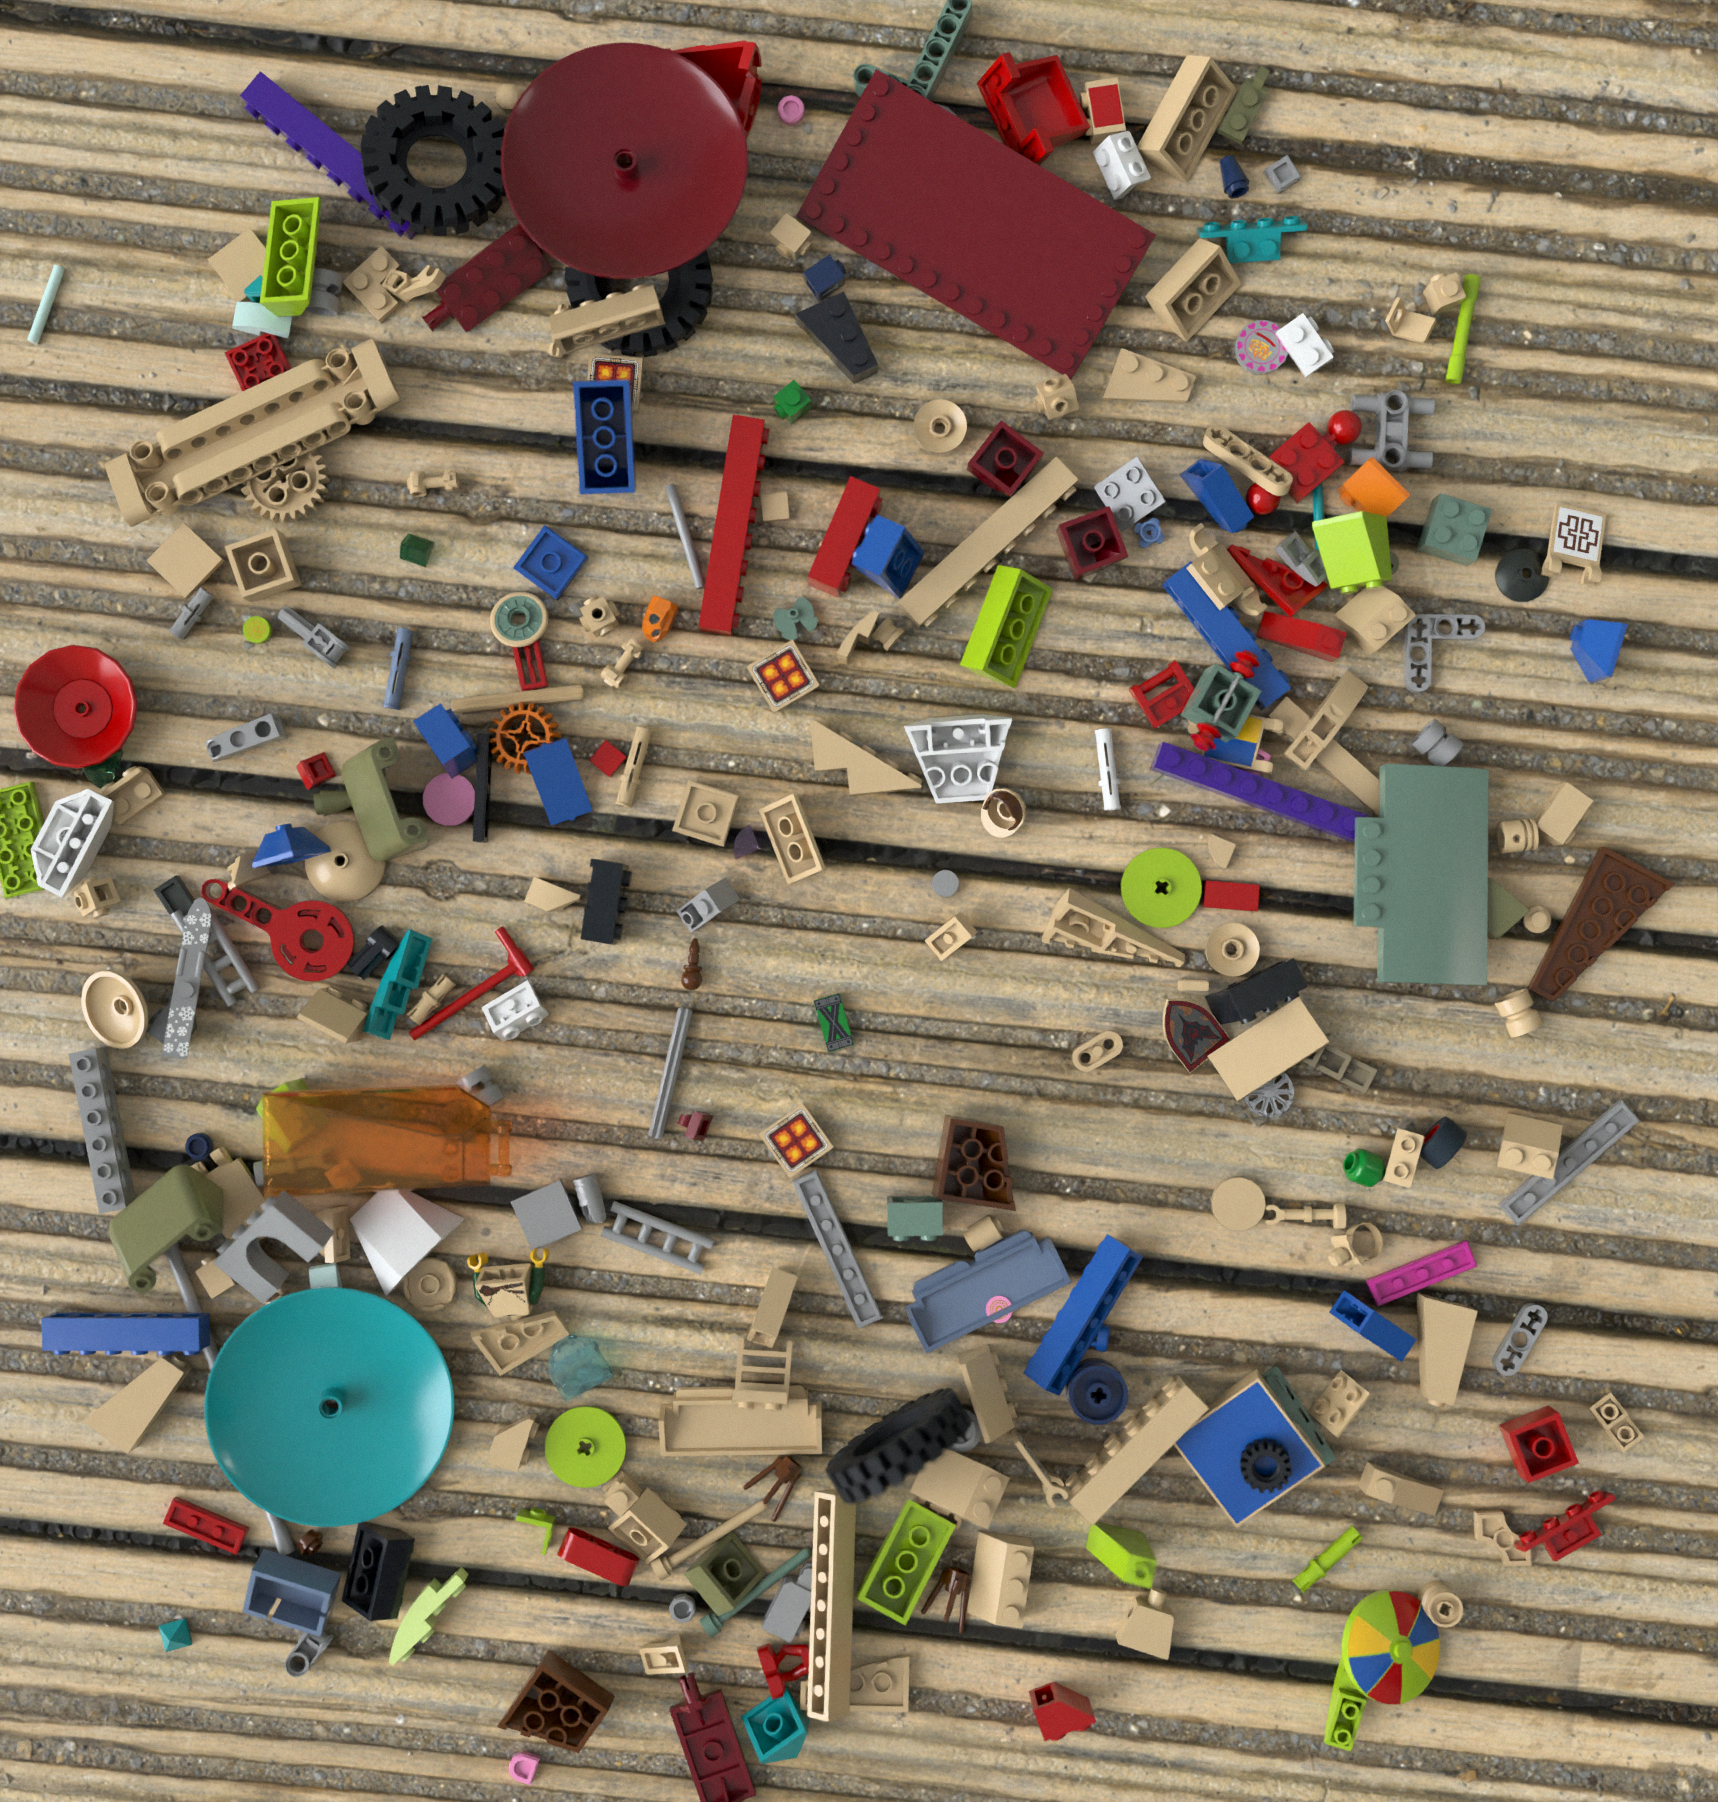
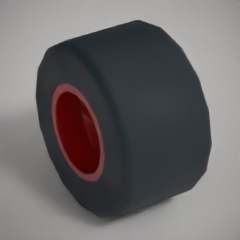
M1441 1118L1424 1135L1425 1139L1420 1157L1435 1169L1442 1168L1462 1147L1467 1138V1132L1450 1118Z

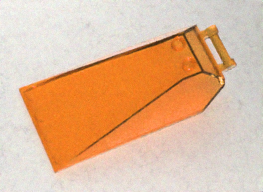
M459 1085L262 1092L264 1198H269L271 1195L276 1198L283 1190L292 1197L489 1186L491 1175L499 1177L512 1175V1165L509 1164L510 1132H512V1121L491 1120L490 1106L462 1089ZM491 1132L499 1133L498 1163L490 1164Z

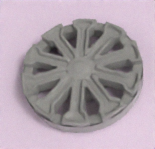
M1285 1072L1281 1074L1282 1079L1275 1083L1276 1078L1251 1093L1250 1095H1258L1253 1101H1249V1095L1244 1098L1246 1105L1252 1112L1262 1117H1276L1288 1110L1293 1102L1295 1091L1291 1079ZM1288 1083V1089H1279L1283 1084ZM1279 1094H1288L1289 1099L1286 1101ZM1275 1100L1283 1105L1282 1109L1279 1110L1277 1108ZM1263 1101L1261 1109H1256L1255 1106ZM1268 1103L1271 1105L1272 1113L1266 1112Z

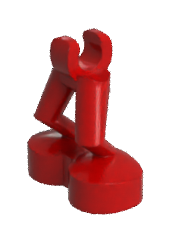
M769 1643L757 1647L761 1666L773 1700L784 1696L785 1682L795 1681L809 1673V1648L807 1644H783L777 1655ZM786 1655L802 1657V1663L792 1670L782 1673L778 1669L779 1664Z

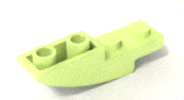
M462 1567L443 1585L434 1577L414 1601L396 1633L389 1658V1663L392 1666L399 1659L404 1662L415 1651L413 1646L419 1640L424 1643L434 1633L432 1627L437 1621L434 1616L438 1615L447 1605L444 1601L450 1595L455 1598L466 1587L464 1581L469 1574Z

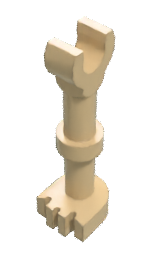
M1335 1203L1333 1209H1312L1311 1206H1304L1303 1209L1278 1208L1274 1204H1266V1210H1274L1276 1213L1273 1219H1265V1223L1268 1225H1275L1280 1220H1304V1222L1333 1220L1334 1229H1345L1346 1208L1344 1203Z

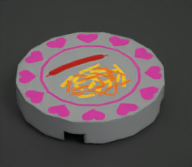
M1256 320L1247 324L1238 334L1234 344L1236 359L1239 365L1247 372L1255 375L1276 371L1284 363L1288 354L1276 336V332L1281 327L1268 320Z

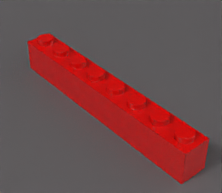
M734 414L732 416L698 626L700 631L732 636L733 629H738L740 613H736L737 602L742 603L744 587H741L740 583L741 577H746L749 562L744 560L746 550H751L753 534H749L750 523L755 524L757 508L753 507L754 497L760 496L761 481H757L758 472L764 470L766 455L761 453L763 444L768 445L770 429L766 428L765 419Z

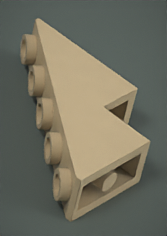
M820 717L810 720L815 773L847 770L850 796L921 789L923 780L910 772L907 776L898 771L900 766L887 758L884 762L876 758L877 752L864 744L861 748L852 743L854 738L843 731H840L838 734L829 729L831 724Z

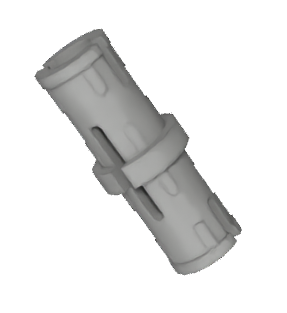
M199 587V590L188 605H184L181 608L183 612L169 631L176 637L184 640L195 622H200L202 619L201 614L215 596L204 588Z

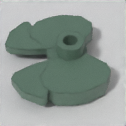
M799 597L794 607L789 610L778 608L773 613L775 626L782 633V637L789 641L798 638L795 624L799 621L809 632H813L817 627L818 618L814 617V608L806 598Z

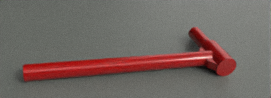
M504 926L497 929L495 933L509 953L507 960L509 965L440 1010L421 1025L409 1031L413 1040H417L514 973L516 976L525 977L535 970L520 947H517Z

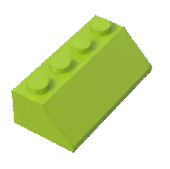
M320 197L271 202L260 304L277 317L301 315L310 303L322 204Z
M998 565L960 666L982 677L1011 688H1016L1053 588L1022 569Z

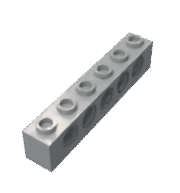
M107 1047L69 1053L99 1214L124 1209L136 1197Z

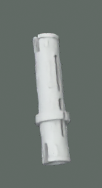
M1111 728L1095 730L1101 781H1098L1099 787H1102L1104 811L1121 809L1118 792L1120 779H1117ZM1104 745H1106L1108 767L1106 766ZM1107 772L1109 773L1112 795H1110Z

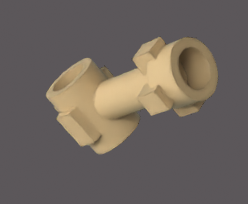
M444 470L443 476L425 478V473L422 471H413L409 473V479H407V489L413 497L426 496V489L445 487L447 492L454 491L453 488H459L458 473L451 470Z
M629 639L627 643L624 642L622 645L625 652L616 665L608 664L601 673L604 682L613 688L620 689L625 684L628 676L623 672L634 657L639 659L642 655L643 647L632 639Z

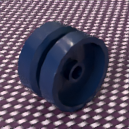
M1087 1358L1080 1361L1065 1386L1066 1396L1074 1413L1083 1421L1093 1425H1104L1116 1420L1124 1412L1128 1402V1387L1119 1370L1112 1363L1101 1358ZM1097 1388H1100V1391H1099L1098 1393H1096V1394L1092 1393V1392H1096V1391H1097Z

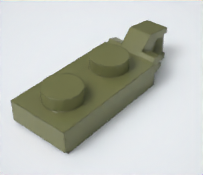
M1260 66L1254 80L1247 77L1245 83L1243 82L1218 131L1219 134L1242 144L1267 96L1266 93L1269 88L1263 84L1268 77L1269 70Z

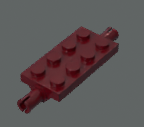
M520 223L516 224L445 277L441 286L435 290L442 299L440 301L441 304L423 316L422 319L433 332L434 329L449 318H456L467 333L552 270L542 255L543 249L530 238Z
M693 1672L688 1673V1678H686V1675L680 1676L678 1682L686 1701L670 1706L669 1711L700 1801L743 1802L745 1799L756 1796V1789L722 1689L702 1695Z

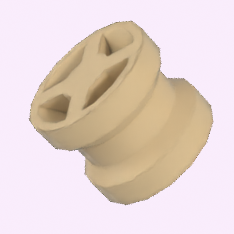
M888 617L880 624L871 637L874 640H879L883 644V648L888 651L905 631L902 628L895 627L893 620Z

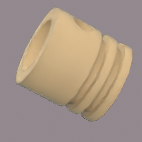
M1531 818L1527 820L1498 822L1496 838L1500 852L1512 853L1523 850H1536L1539 843V834L1535 820Z

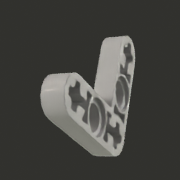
M1418 614L1404 627V684L1407 690L1412 693H1420L1431 685L1432 640H1475L1482 636L1485 631L1483 619L1477 615ZM1418 620L1419 625L1424 626V629L1419 632V640L1424 638L1425 642L1417 641L1411 643V639L1417 638V630L1412 629V625L1417 623ZM1442 620L1448 621L1451 624L1452 629L1448 635L1441 634L1438 630V624ZM1471 621L1473 626H1477V630L1472 634L1468 629L1458 631L1459 626H1466ZM1417 646L1424 650L1425 656L1422 661H1415L1411 657L1413 647ZM1424 665V669L1419 670V678L1423 679L1424 683L1420 684L1418 688L1416 683L1411 681L1417 675V668L1412 670L1411 666Z

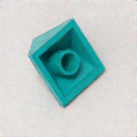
M785 1686L783 1697L773 1700L770 1696L741 1716L762 1764L797 1758L808 1734L809 1718L803 1710H800V1705Z

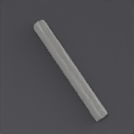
M680 1007L677 1011L648 1133L653 1138L661 1139L664 1135L692 1016V1010Z

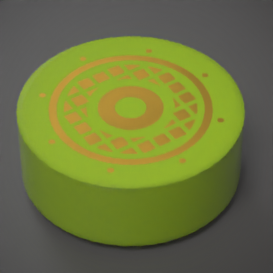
M253 616L245 621L243 634L250 642L263 644L270 639L272 627L266 619Z

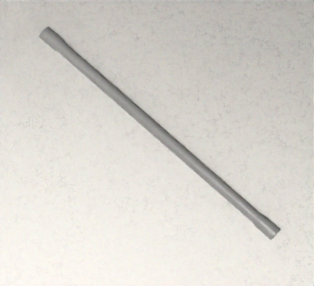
M177 1241L165 1251L188 1313H203ZM210 1331V1345L202 1350L211 1371L219 1352ZM264 1510L279 1554L285 1556L295 1551V1546L283 1519Z

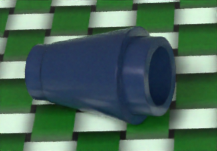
M1225 156L1219 161L1224 193L1228 194L1231 199L1239 198L1249 191L1248 185L1250 181L1235 159V156Z

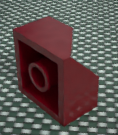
M1001 420L968 462L967 471L987 486L1011 497L1042 460L1044 452Z
M1110 506L1061 523L1056 529L1074 581L1099 572L1129 557Z

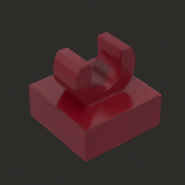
M693 1111L692 1116L681 1114L678 1124L687 1128L685 1137L704 1141L713 1115L700 1111Z

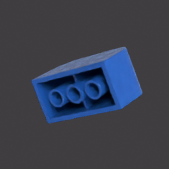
M630 379L574 381L573 392L580 494L635 493L636 472Z

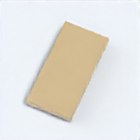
M1297 997L1208 1055V1058L1239 1102L1330 1042L1303 1002Z

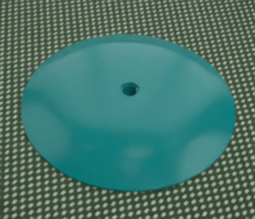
M321 1287L294 1292L275 1299L251 1314L234 1330L218 1353L210 1371L204 1400V1418L210 1447L217 1463L233 1486L248 1500L268 1513L290 1522L318 1527H339L361 1523L381 1516L401 1505L424 1485L436 1469L448 1445L454 1419V1391L449 1368L441 1350L428 1331L412 1315L389 1300L372 1293L342 1287ZM333 1399L338 1403V1407L330 1408L325 1401Z

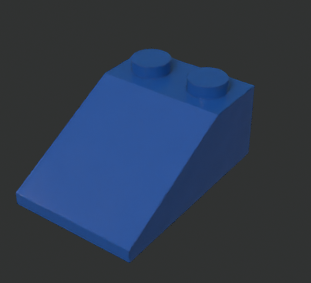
M876 515L874 521H871L866 528V537L861 546H858L853 554L852 564L863 575L894 597L901 599L925 552L905 526Z

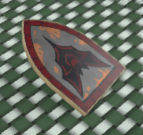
M1174 998L1166 1000L1163 1012L1165 1039L1173 1053L1186 1070L1191 1073L1208 1059V1055L1225 1045L1231 1038L1216 1018L1200 1004L1186 999Z

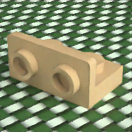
M131 767L122 774L123 778L118 782L108 783L100 789L101 795L114 801L113 817L118 825L123 826L166 795L148 768Z
M1397 1129L1384 1181L1407 1188L1412 1187L1425 1139L1423 1135L1404 1129Z

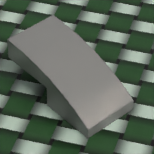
M1296 531L1289 534L1274 548L1285 563L1310 584L1318 586L1327 577L1319 549L1311 552Z

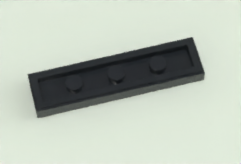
M479 733L473 842L487 843L492 772L491 749L493 748V744H490L489 739L493 737L489 734Z

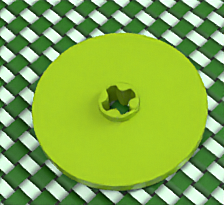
M1153 848L1140 853L1127 865L1121 879V896L1126 909L1137 921L1150 927L1168 928L1182 923L1192 915L1201 898V878L1196 866L1187 856L1170 848ZM1157 881L1159 883H1167L1165 887L1167 893L1165 895L1162 892L1158 894L1155 892L1157 889L1155 883Z
M594 1406L571 1408L557 1417L547 1433L545 1441L546 1459L553 1473L571 1486L591 1488L602 1485L618 1472L626 1454L624 1431L615 1417L601 1408ZM581 1441H584L586 1444L589 1442L592 1444L589 1453L586 1450L581 1451L579 1449L582 1445Z

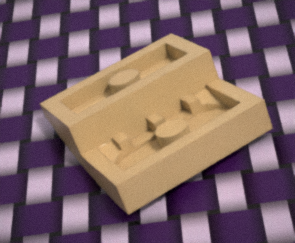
M874 610L854 626L837 652L838 661L848 664L858 640L867 645L869 644L879 622L880 612Z

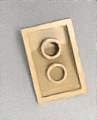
M949 1449L944 1450V1455L935 1462L924 1464L926 1468L917 1474L909 1493L980 1528L988 1529L1010 1478Z

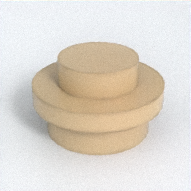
M1540 906L1529 908L1530 911L1523 917L1526 929L1533 933L1546 931L1551 924L1550 913Z

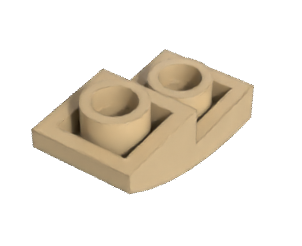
M1611 1392L1588 1408L1621 1453H1624L1644 1438V1435L1628 1417L1629 1414Z

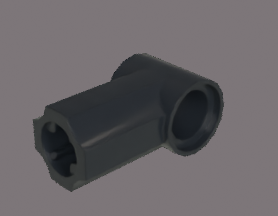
M384 925L378 927L366 940L367 944L347 964L363 980H366L384 960L390 959L400 944V941Z

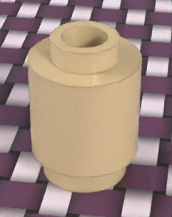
M989 1214L969 1226L968 1231L963 1233L974 1252L979 1249L982 1251L1002 1239V1232L1005 1228L997 1216L992 1218Z

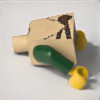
M538 1247L532 1250L530 1259L535 1263L534 1268H532L531 1263L483 1267L488 1263V1256L485 1252L478 1254L479 1263L477 1262L476 1254L469 1256L467 1264L471 1269H474L472 1279L475 1298L485 1305L496 1318L510 1317L512 1321L528 1317L527 1315L530 1314L533 1305L538 1303L544 1288L545 1268H543V1262L548 1260L550 1256L548 1248L543 1250V1259L537 1256Z

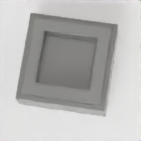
M1288 155L1266 168L1263 172L1277 194L1283 192L1302 178Z

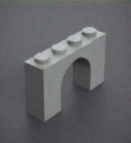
M285 1190L276 1198L271 1195L260 1207L262 1209L261 1212L256 1209L246 1220L248 1225L244 1226L241 1224L231 1235L232 1240L229 1238L225 1239L216 1250L220 1254L213 1262L263 1304L279 1290L289 1273L262 1250L258 1237L276 1238L309 1262L325 1247L334 1233L331 1228Z

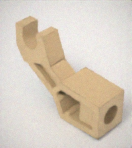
M427 265L414 278L410 277L407 273L391 269L381 286L393 296L408 303L414 297L434 292L441 286L447 275L430 265Z

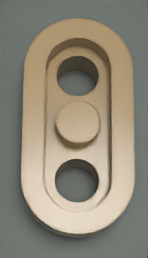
M1103 1031L1076 1047L1072 1053V1062L1081 1071H1092L1119 1055L1123 1048V1041L1117 1033ZM1106 1039H1111L1113 1042V1046L1110 1049L1104 1048L1103 1043ZM1083 1053L1090 1055V1059L1086 1063H1083L1080 1059Z

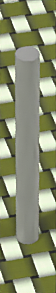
M668 485L665 489L696 589L705 588V580L676 485Z

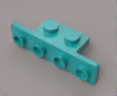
M1286 216L1283 221H1273V218H1259L1256 223H1247L1246 220H1233L1230 222V225H1220L1219 222H1206L1204 227H1197V234L1200 238L1225 237V255L1229 263L1280 260L1281 232L1306 231L1308 224L1303 219H1300L1299 216Z

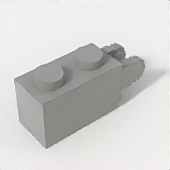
M807 1561L797 1576L790 1574L784 1577L762 1621V1629L791 1643L795 1635L800 1636L806 1623L803 1618L807 1611L811 1613L812 1562Z

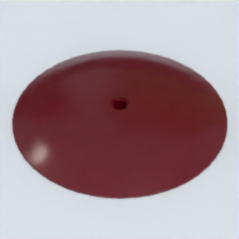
M609 43L572 53L551 65L532 81L517 101L508 119L501 148V171L506 196L513 213L526 233L541 249L565 265L584 273L613 279H635L662 274L678 268L700 255L719 238L734 217L743 196L748 172V150L743 125L736 108L722 87L706 71L685 57L664 48L640 43ZM624 163H630V164H632V165H631L630 167H628V168H621V167H620V166H621L622 164H624Z

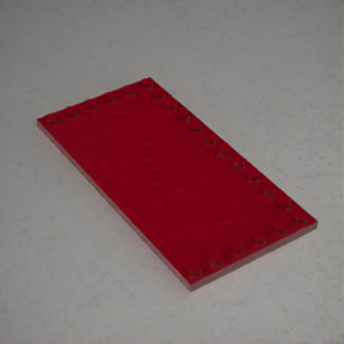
M878 69L872 75L796 215L798 219L1061 375L1066 374L1070 380L1073 379L1156 237V234Z

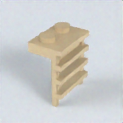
M739 1338L736 1381L732 1394L733 1404L738 1405L739 1409L753 1410L754 1406L765 1407L767 1411H782V1408L788 1409L793 1341H787L786 1352L746 1350L744 1349L745 1339ZM743 1356L786 1359L785 1368L743 1366ZM742 1373L785 1375L784 1385L741 1382Z

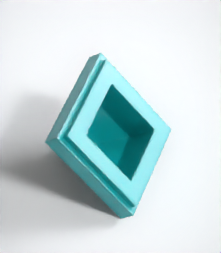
M186 1618L159 1625L165 1652L193 1644Z

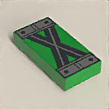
M837 993L813 1000L828 1052L854 1045L840 994Z

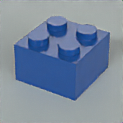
M440 703L413 721L451 779L477 763V757L474 754L477 752V747L467 731L463 729L451 708L446 711Z

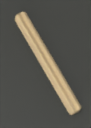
M582 685L453 699L451 701V708L454 714L506 709L509 708L510 704L518 707L519 702H524L525 706H528L530 702L541 705L583 700L585 694Z

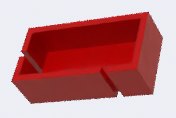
M850 476L808 574L809 586L837 598L841 592L846 593L851 581V573L849 571L851 567L856 568L852 564L853 554L865 539L868 524L872 518L879 515L883 505V498H880L879 488Z

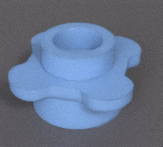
M1151 518L1143 524L1137 523L1135 525L1134 532L1139 536L1140 547L1148 548L1150 544H1160L1164 541L1165 536L1161 533L1158 519ZM1147 531H1151L1152 535H1147Z

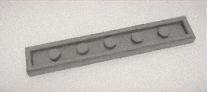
M1618 1100L1559 1151L1553 1179L1531 1175L1498 1205L1514 1224L1519 1226L1640 1120L1623 1100Z
M817 1169L792 1180L857 1328L860 1329L882 1319L883 1316Z

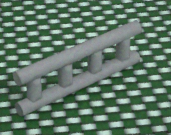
M210 908L212 932L209 934L207 947L219 941L226 955L212 962L206 952L203 968L228 1007L237 1002L233 995L236 992L247 987L250 993L258 990L260 986ZM179 909L170 915L183 935L187 915L184 916ZM233 964L241 978L227 985L219 971Z
M616 1201L613 1202L610 1211L618 1215L612 1229L604 1226L601 1233L602 1237L702 1274L705 1264L697 1261L702 1248L711 1249L715 1239ZM628 1218L643 1223L638 1238L622 1233ZM653 1227L668 1233L663 1248L647 1243ZM678 1237L693 1242L688 1257L673 1252Z

